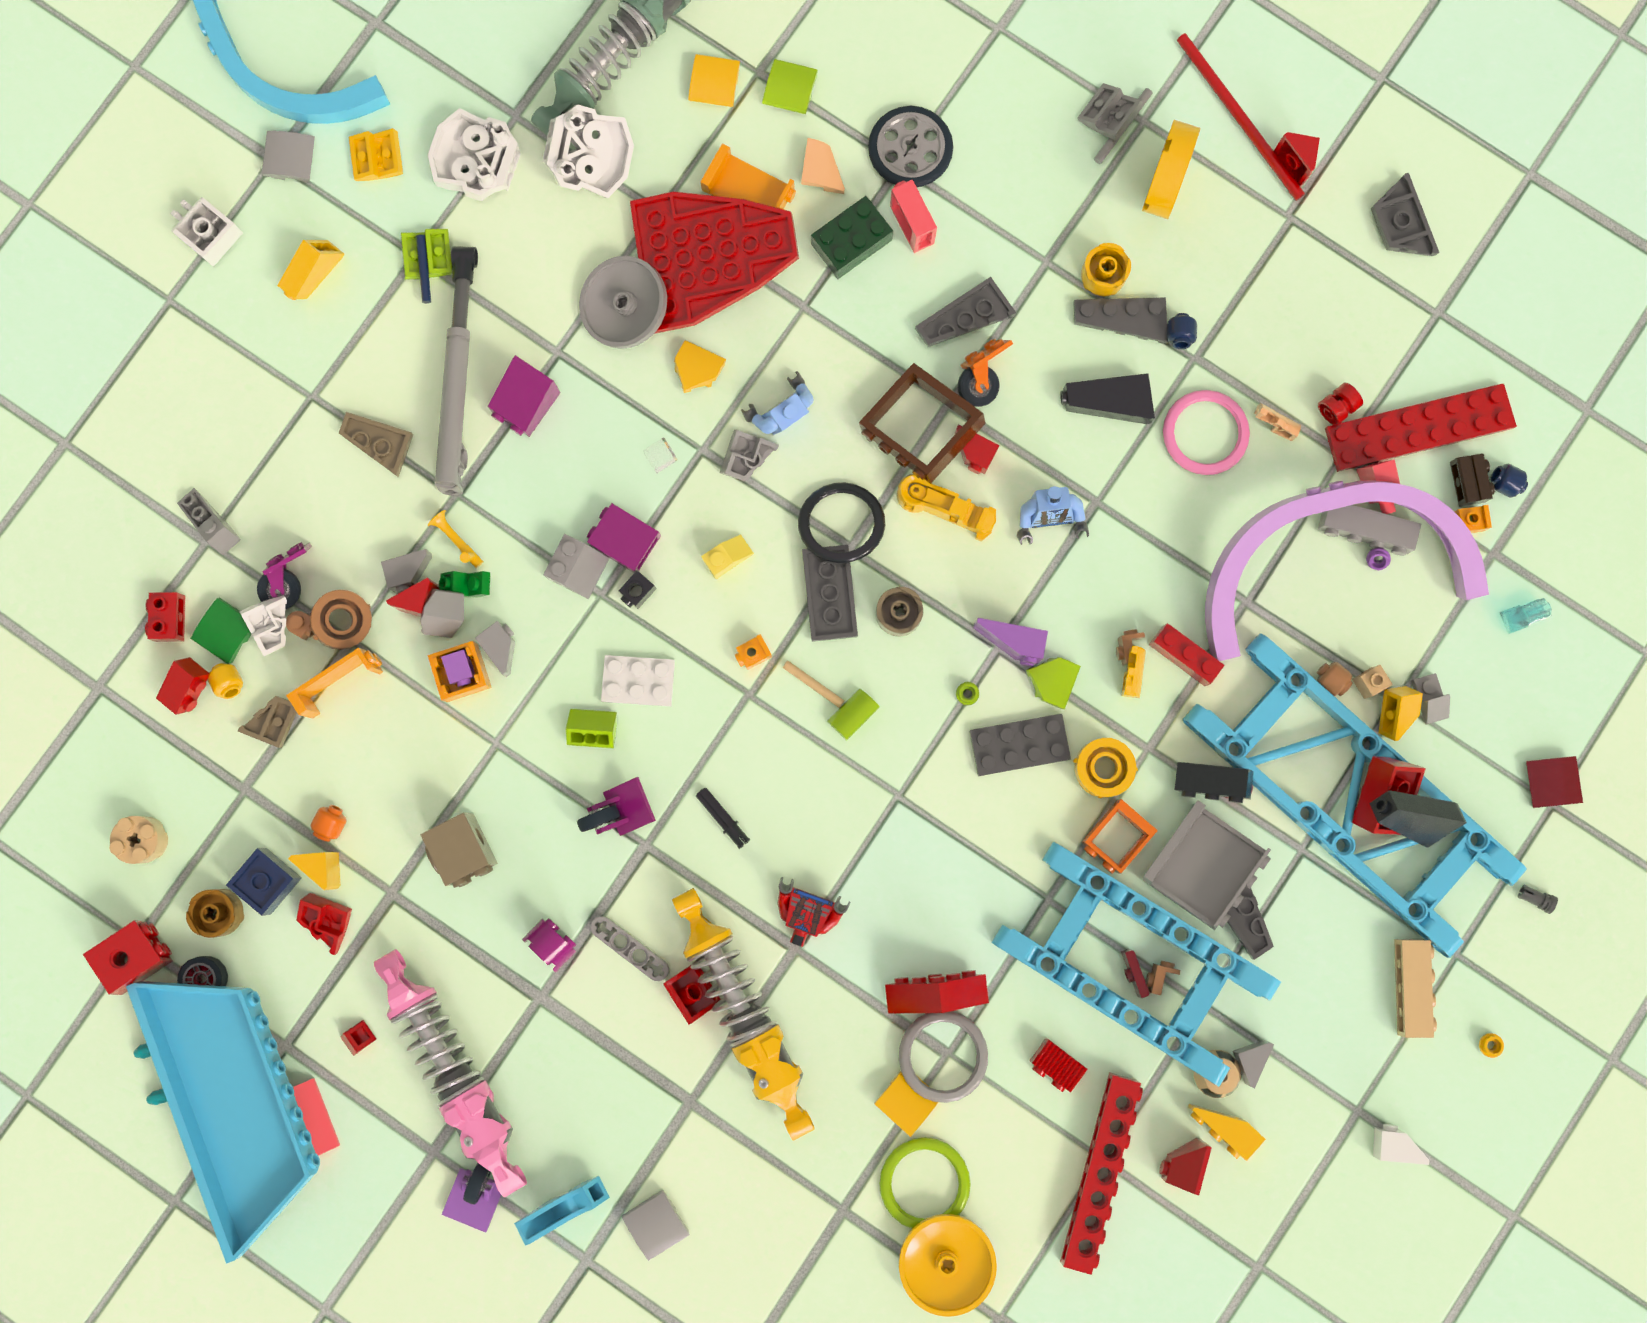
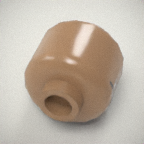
M1333 662L1330 665L1324 663L1316 672L1319 675L1317 681L1333 696H1342L1353 684L1351 681L1352 674L1338 662Z

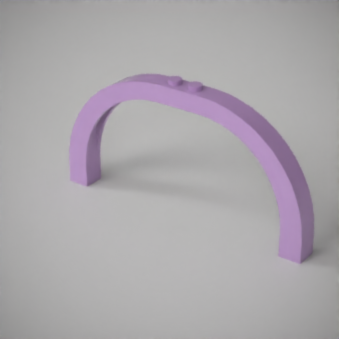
M1370 480L1350 483L1336 481L1329 483L1328 488H1308L1306 493L1283 499L1257 513L1234 534L1222 551L1212 572L1205 602V624L1210 654L1219 661L1241 656L1235 629L1234 602L1242 572L1256 549L1270 535L1297 519L1364 502H1392L1406 507L1423 518L1440 537L1450 559L1456 596L1464 600L1489 595L1486 572L1480 550L1468 527L1450 507L1436 497L1414 487L1393 482Z

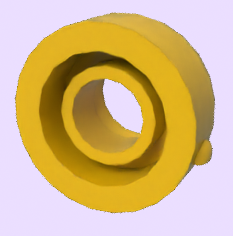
M1100 738L1091 741L1079 751L1077 757L1073 760L1075 763V775L1080 786L1086 792L1098 798L1113 797L1125 792L1131 786L1135 779L1136 771H1138L1132 751L1124 743L1113 738ZM1100 757H1108L1115 764L1114 775L1109 779H1102L1095 772L1094 765Z

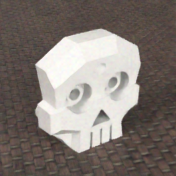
M574 105L566 113L551 119L543 162L552 171L558 186L577 191L584 188L604 198H609L627 179L634 144L626 119L624 117L597 115L595 109L581 105ZM594 130L598 132V137L596 139L592 137V132ZM571 142L576 149L568 152ZM586 165L591 166V172L588 174L585 172Z
M459 108L438 125L428 152V159L433 180L437 187L461 191L469 198L483 201L495 192L509 190L521 153L518 143L510 133L506 122L491 117L483 120ZM480 137L478 142H474L473 139ZM469 168L467 173H462L463 169Z

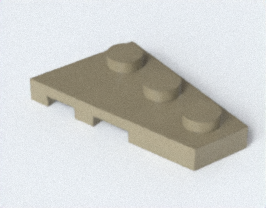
M346 412L339 430L341 436L399 477L413 438L412 432Z

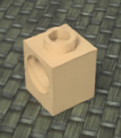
M1381 665L1371 667L1352 679L1364 699L1373 697L1393 685Z

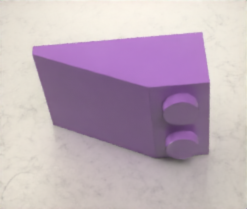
M977 618L973 629L1014 660H1019L1021 665L1033 667L1034 664H1038L1043 660L1048 631Z

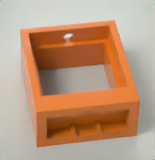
M1119 799L1081 843L1085 845L1084 851L1091 857L1095 858L1098 856L1103 861L1101 865L1111 874L1114 872L1121 874L1158 830L1122 799ZM1117 812L1142 833V836L1118 864L1092 842Z

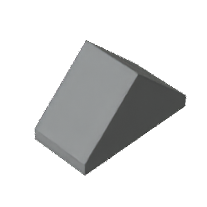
M1261 1040L1233 1051L1246 1085L1255 1089L1274 1044Z

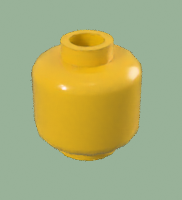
M220 663L215 665L207 679L213 693L217 697L224 699L237 696L243 687V680L237 668L231 664Z

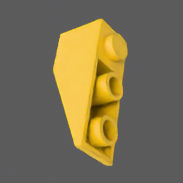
M1192 1104L1188 1105L1193 1111L1190 1116L1200 1125L1206 1123L1211 1128L1208 1133L1218 1142L1224 1140L1229 1145L1226 1150L1236 1159L1242 1157L1247 1161L1266 1140L1242 1118Z

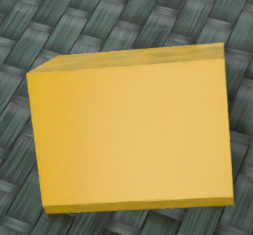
M339 852L291 855L288 858L323 890L338 889L341 886Z

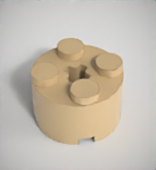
M129 816L120 819L114 826L110 835L109 849L122 862L129 864L149 863L163 855L168 845V835L163 828V824L153 817Z

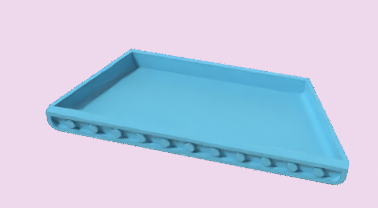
M149 981L133 983L126 986L225 1262L226 1264L243 1256L318 1172L320 1158L313 1148L311 1134L306 1129L302 1110L296 1102L294 1088L289 1083L285 1064L279 1056L277 1042L272 1037L268 1018L262 1010L260 996L256 991L243 987Z

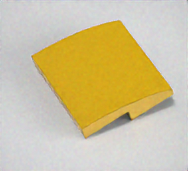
M695 54L688 100L734 107L740 61Z
M392 128L375 134L366 131L349 136L355 181L384 179L403 174L398 131Z
M900 1071L874 1104L911 1137L938 1102L925 1099L914 1092L906 1083Z

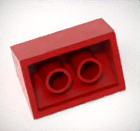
M1373 756L1361 789L1357 807L1354 811L1352 823L1373 834L1401 835L1379 824L1369 803L1388 790L1417 795L1426 768L1389 757Z

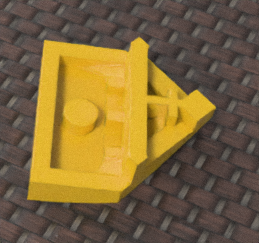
M685 340L674 359L675 372L678 373L683 392H691V389L702 386L711 387L712 382L716 381L725 366L726 359Z

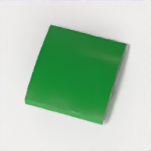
M219 597L207 610L190 639L225 663L230 664L233 663L242 644L248 642L251 632L239 610Z

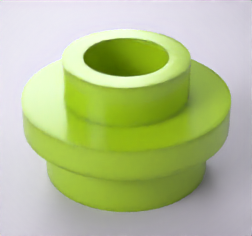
M971 682L960 684L956 690L957 700L963 705L974 704L979 698L978 687ZM964 690H970L972 696L965 698L963 695Z

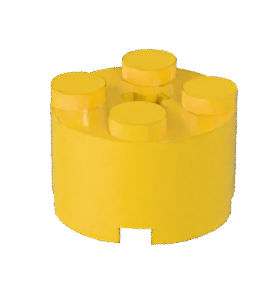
M1103 243L1088 253L1081 270V278L1086 290L1098 296L1115 295L1123 287L1131 271V260L1121 246L1114 243Z

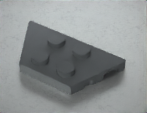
M1409 172L1405 173L1371 208L1372 214L1386 250L1436 256L1440 253L1410 174Z

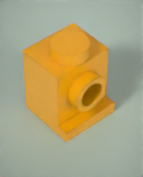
M1488 505L1462 508L1454 511L1471 533L1484 532L1492 528Z
M761 634L736 647L738 653L735 654V657L740 667L745 665L747 670L772 657ZM751 648L756 650V654L752 657L747 655V651Z

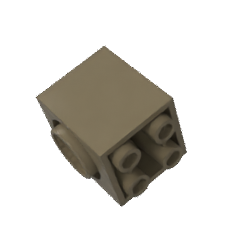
M463 812L420 834L425 843L427 857L434 870L440 874L445 886H453L454 888L465 886L472 882L471 877H482L492 872V866L498 864L473 813Z

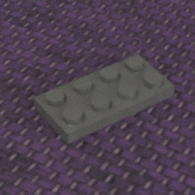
M848 545L824 547L830 551L849 552ZM802 549L811 641L817 642L858 637L850 563L826 561L817 557L809 549Z
M1062 714L970 730L978 777L1071 760Z

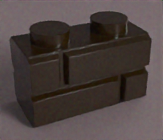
M1483 453L1458 457L1450 462L1459 507L1485 503L1493 499L1492 495L1495 493V487L1489 481L1490 464L1485 459Z

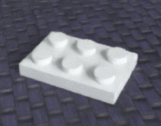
M605 655L601 702L672 707L675 660Z

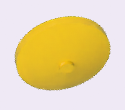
M939 1214L929 1217L918 1223L909 1232L902 1244L899 1255V1273L903 1287L916 1305L931 1314L951 1317L968 1313L986 1299L994 1285L997 1263L993 1246L985 1232L976 1223L965 1217L954 1214Z

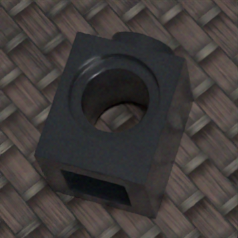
M637 570L618 591L623 595L620 599L629 608L634 605L639 609L657 588ZM634 586L642 587V593L638 597L630 595V591Z

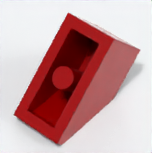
M958 424L955 434L961 429V425ZM976 434L960 451L964 464L973 473L985 474L1000 445Z

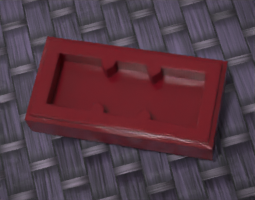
M1126 949L1121 951L1127 969H1124L1127 981L1133 983L1137 997L1141 999L1148 997L1150 993L1134 950Z

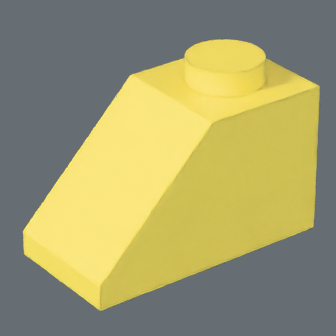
M738 535L720 543L702 555L701 558L714 578L718 579L754 553L742 535Z

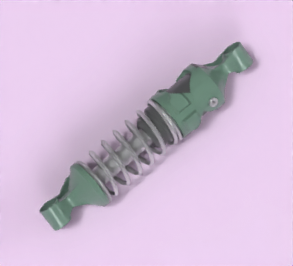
M621 0L618 3L619 10L617 11V16L608 14L609 21L611 22V31L604 25H598L600 33L607 41L603 44L594 36H589V42L597 52L593 55L586 48L579 47V53L587 63L583 66L576 59L569 58V63L577 74L566 68H559L554 73L556 87L554 104L548 107H539L532 115L531 122L548 135L550 120L566 113L574 105L594 109L597 101H601L602 98L600 89L611 90L612 84L610 79H621L620 68H631L630 57L639 58L641 56L640 46L649 47L651 41L656 40L661 34L665 33L667 20L685 8L691 0ZM626 48L637 49V54L628 52ZM621 53L625 55L628 62L627 65L616 61ZM611 64H614L617 69V76L606 72ZM602 74L607 80V87L596 82ZM592 85L596 89L598 97H595L593 92L590 90V87Z

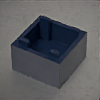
M257 848L226 886L261 916L271 915L302 877L269 849Z

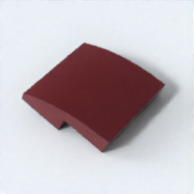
M1576 756L1526 761L1533 808L1583 803Z

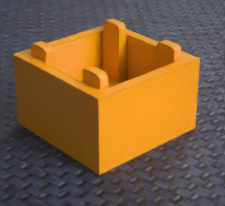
M470 641L427 655L442 701L450 702L492 688L479 645L476 642ZM466 650L467 655L471 659L475 675L474 678L470 679V684L458 687L457 684L449 683L441 657Z

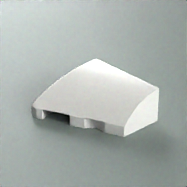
M284 595L239 611L263 656L286 646L285 604H287V600Z

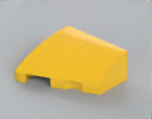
M1131 646L1129 649L1128 666L1123 677L1121 696L1140 698L1146 650L1141 647Z

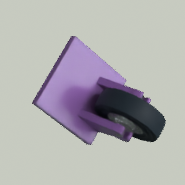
M477 1163L473 1171L460 1168L441 1215L486 1233L501 1198V1193L496 1187L495 1180L489 1178L491 1171Z

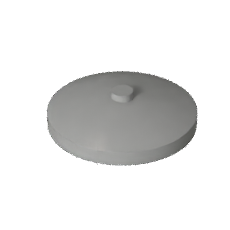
M633 256L610 258L599 264L589 274L582 287L579 300L581 320L588 333L606 346L617 349L638 346L648 340L661 325L667 308V291L660 274L654 267L642 259Z

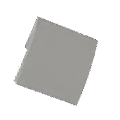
M1103 83L1078 116V120L1092 130L1118 141L1144 105L1140 99L1123 95L1121 88Z
M267 131L261 176L280 180L290 178L309 182L315 136L286 131Z
M661 1190L622 1215L625 1225L648 1261L690 1235L688 1228L676 1213L675 1206L664 1190Z

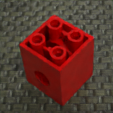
M137 920L132 921L83 954L109 995L125 994L128 992L126 986L146 980L173 962L170 957L172 954L170 948L165 943L161 944L157 938L159 932L152 923L148 924L147 922Z

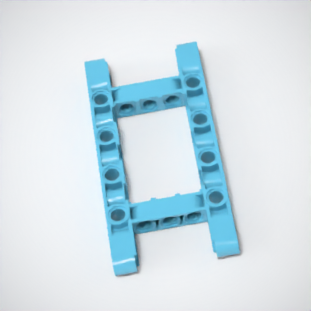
M1053 842L1042 861L1050 865V869L1080 888L1047 943L1042 947L1017 930H1011L1004 925L1001 926L991 943L1220 1087L1230 1067L1223 1064L1222 1059L1191 1041L1227 979L1255 996H1262L1271 1001L1281 981ZM1098 876L1103 879L1104 885L1101 889L1096 890L1091 886L1090 881L1092 877ZM1101 900L1205 964L1169 1025L1157 1020L1149 1013L1064 961ZM1135 902H1141L1145 906V911L1142 915H1136L1133 912L1132 906ZM1178 927L1183 928L1187 933L1184 941H1178L1174 936V932ZM1221 953L1227 955L1229 959L1228 965L1224 968L1220 967L1217 963V957ZM1049 957L1054 961V968L1051 971H1044L1041 968L1043 958ZM1090 983L1095 986L1096 992L1094 996L1087 998L1083 995L1082 988L1085 984ZM1128 1010L1136 1012L1137 1020L1135 1023L1128 1024L1125 1021L1124 1015ZM1170 1037H1177L1179 1040V1047L1176 1050H1169L1167 1047V1040Z

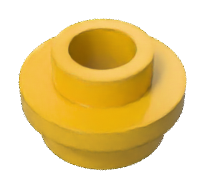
M1487 1033L1481 1037L1479 1049L1483 1055L1495 1058L1502 1054L1504 1042L1500 1036ZM1489 1041H1492L1494 1046L1489 1050L1487 1044Z

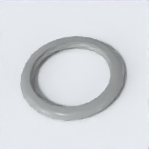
M954 1011L926 1013L909 1025L904 1033L899 1046V1064L906 1083L914 1092L934 1102L949 1103L970 1095L979 1086L988 1066V1049L981 1030L963 1014ZM948 1022L958 1025L969 1034L975 1044L977 1055L974 1071L963 1085L955 1089L936 1090L921 1082L912 1068L910 1057L913 1041L918 1033L934 1023Z

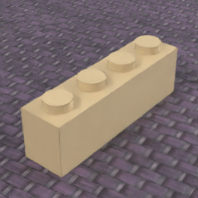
M1394 939L1397 1035L1404 1038H1434V1032L1437 1030V1022L1435 1017H1433V1007L1436 1006V997L1432 989V983L1435 982V972L1432 969L1431 960L1434 958V947L1431 945V940Z

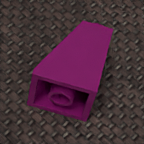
M515 355L487 407L491 410V416L500 423L506 421L511 425L510 429L519 436H522L524 433L530 437L561 392L554 380Z

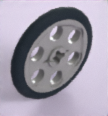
M903 106L887 112L873 126L868 142L869 158L881 177L895 185L901 181L908 182L913 180L916 187L930 184L942 176L950 164L954 147L950 130L942 118L933 111L919 106ZM913 120L916 122L917 127L914 130H908L904 126L905 122ZM888 131H894L898 137L894 141H889L885 138V134ZM927 131H933L937 137L933 141H928L924 138V134ZM914 139H915V146H914V148H912L910 151H908V153H907V155H906L907 145H910L911 143H913V142H914ZM931 152L936 155L937 159L935 162L929 163L924 159V155ZM887 153H895L898 159L893 163L886 161L885 155ZM912 163L916 165L917 171L910 174L905 171L904 167Z

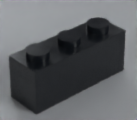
M1177 762L1174 790L1182 792L1181 796L1196 798V794H1203L1205 799L1219 801L1221 796L1229 797V802L1243 803V799L1251 800L1254 771L1243 768Z

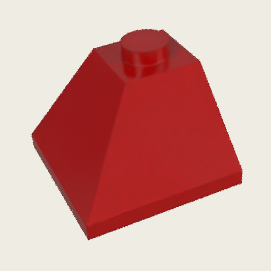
M1195 1138L1167 1154L1166 1160H1163L1160 1166L1161 1178L1170 1185L1199 1196L1212 1147L1202 1139Z

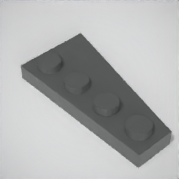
M1166 297L1077 299L1073 302L1074 325L1102 331H1114L1116 334L1137 336L1139 339L1155 340L1162 344H1167Z

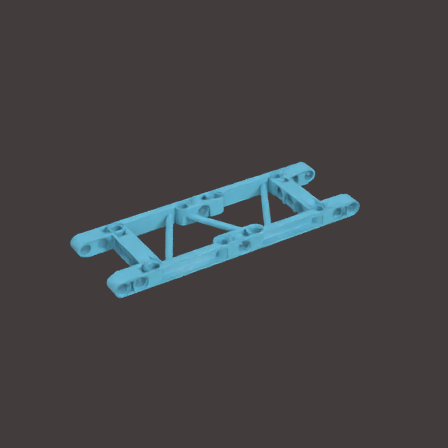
M1259 633L1245 650L1251 657V661L1276 683L1234 730L1227 726L1211 710H1206L1199 704H1196L1182 719L1183 722L1233 768L1254 771L1252 782L1254 787L1425 940H1431V945L1439 953L1447 958H1451L1464 941L1459 937V932L1433 910L1475 861L1482 865L1496 879H1501L1510 886H1513L1527 868L1460 808L1467 823L1452 832L1460 831L1458 836L1452 841L1453 845L1443 856L1438 857V862L1428 874L1424 873L1423 879L1413 891H1409L1403 898L1363 862L1419 843L1409 838H1404L1353 854L1356 843L1351 836L1352 820L1357 804L1364 762L1370 763L1373 756L1389 757L1409 762L1273 641ZM1292 675H1296L1299 678L1298 686H1294L1291 683ZM1302 692L1308 695L1343 727L1250 758L1245 757ZM1350 735L1354 736L1351 740V747L1356 757L1342 827L1315 803L1310 801L1296 803L1259 770L1256 765ZM1364 738H1367L1370 741V747L1368 750H1366L1362 745V741ZM1231 743H1234L1238 747V753L1236 756H1233L1229 752V746ZM1423 776L1418 791L1420 796L1453 802ZM1303 807L1309 811V816L1306 820L1300 814ZM1472 834H1475L1477 837L1476 845L1471 843L1470 838ZM1339 839L1343 840L1345 844L1341 852L1336 847ZM1411 904L1416 906V913L1413 916L1409 914Z

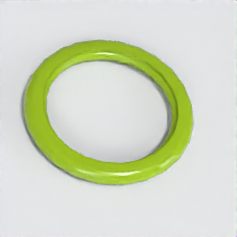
M924 1137L902 1143L888 1156L881 1170L880 1193L886 1209L894 1219L911 1229L925 1219L914 1217L901 1209L894 1198L891 1185L894 1170L906 1155L918 1150H931L945 1156L954 1166L958 1175V1193L954 1203L943 1214L960 1215L969 1198L971 1183L965 1161L958 1151L938 1139Z

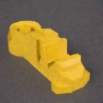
M914 474L904 477L898 485L897 500L904 510L912 513L928 512L977 533L975 539L981 542L992 533L993 526L996 523L995 508L975 506V504L971 503V499L968 498L966 501L958 498L959 494L932 483L930 484L925 479H918Z

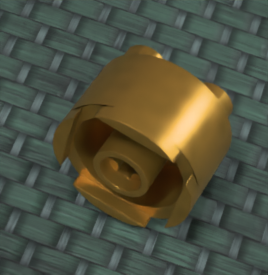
M211 889L197 893L189 902L188 912H186V920L190 929L195 934L207 938L229 935L244 920L241 900L228 889Z

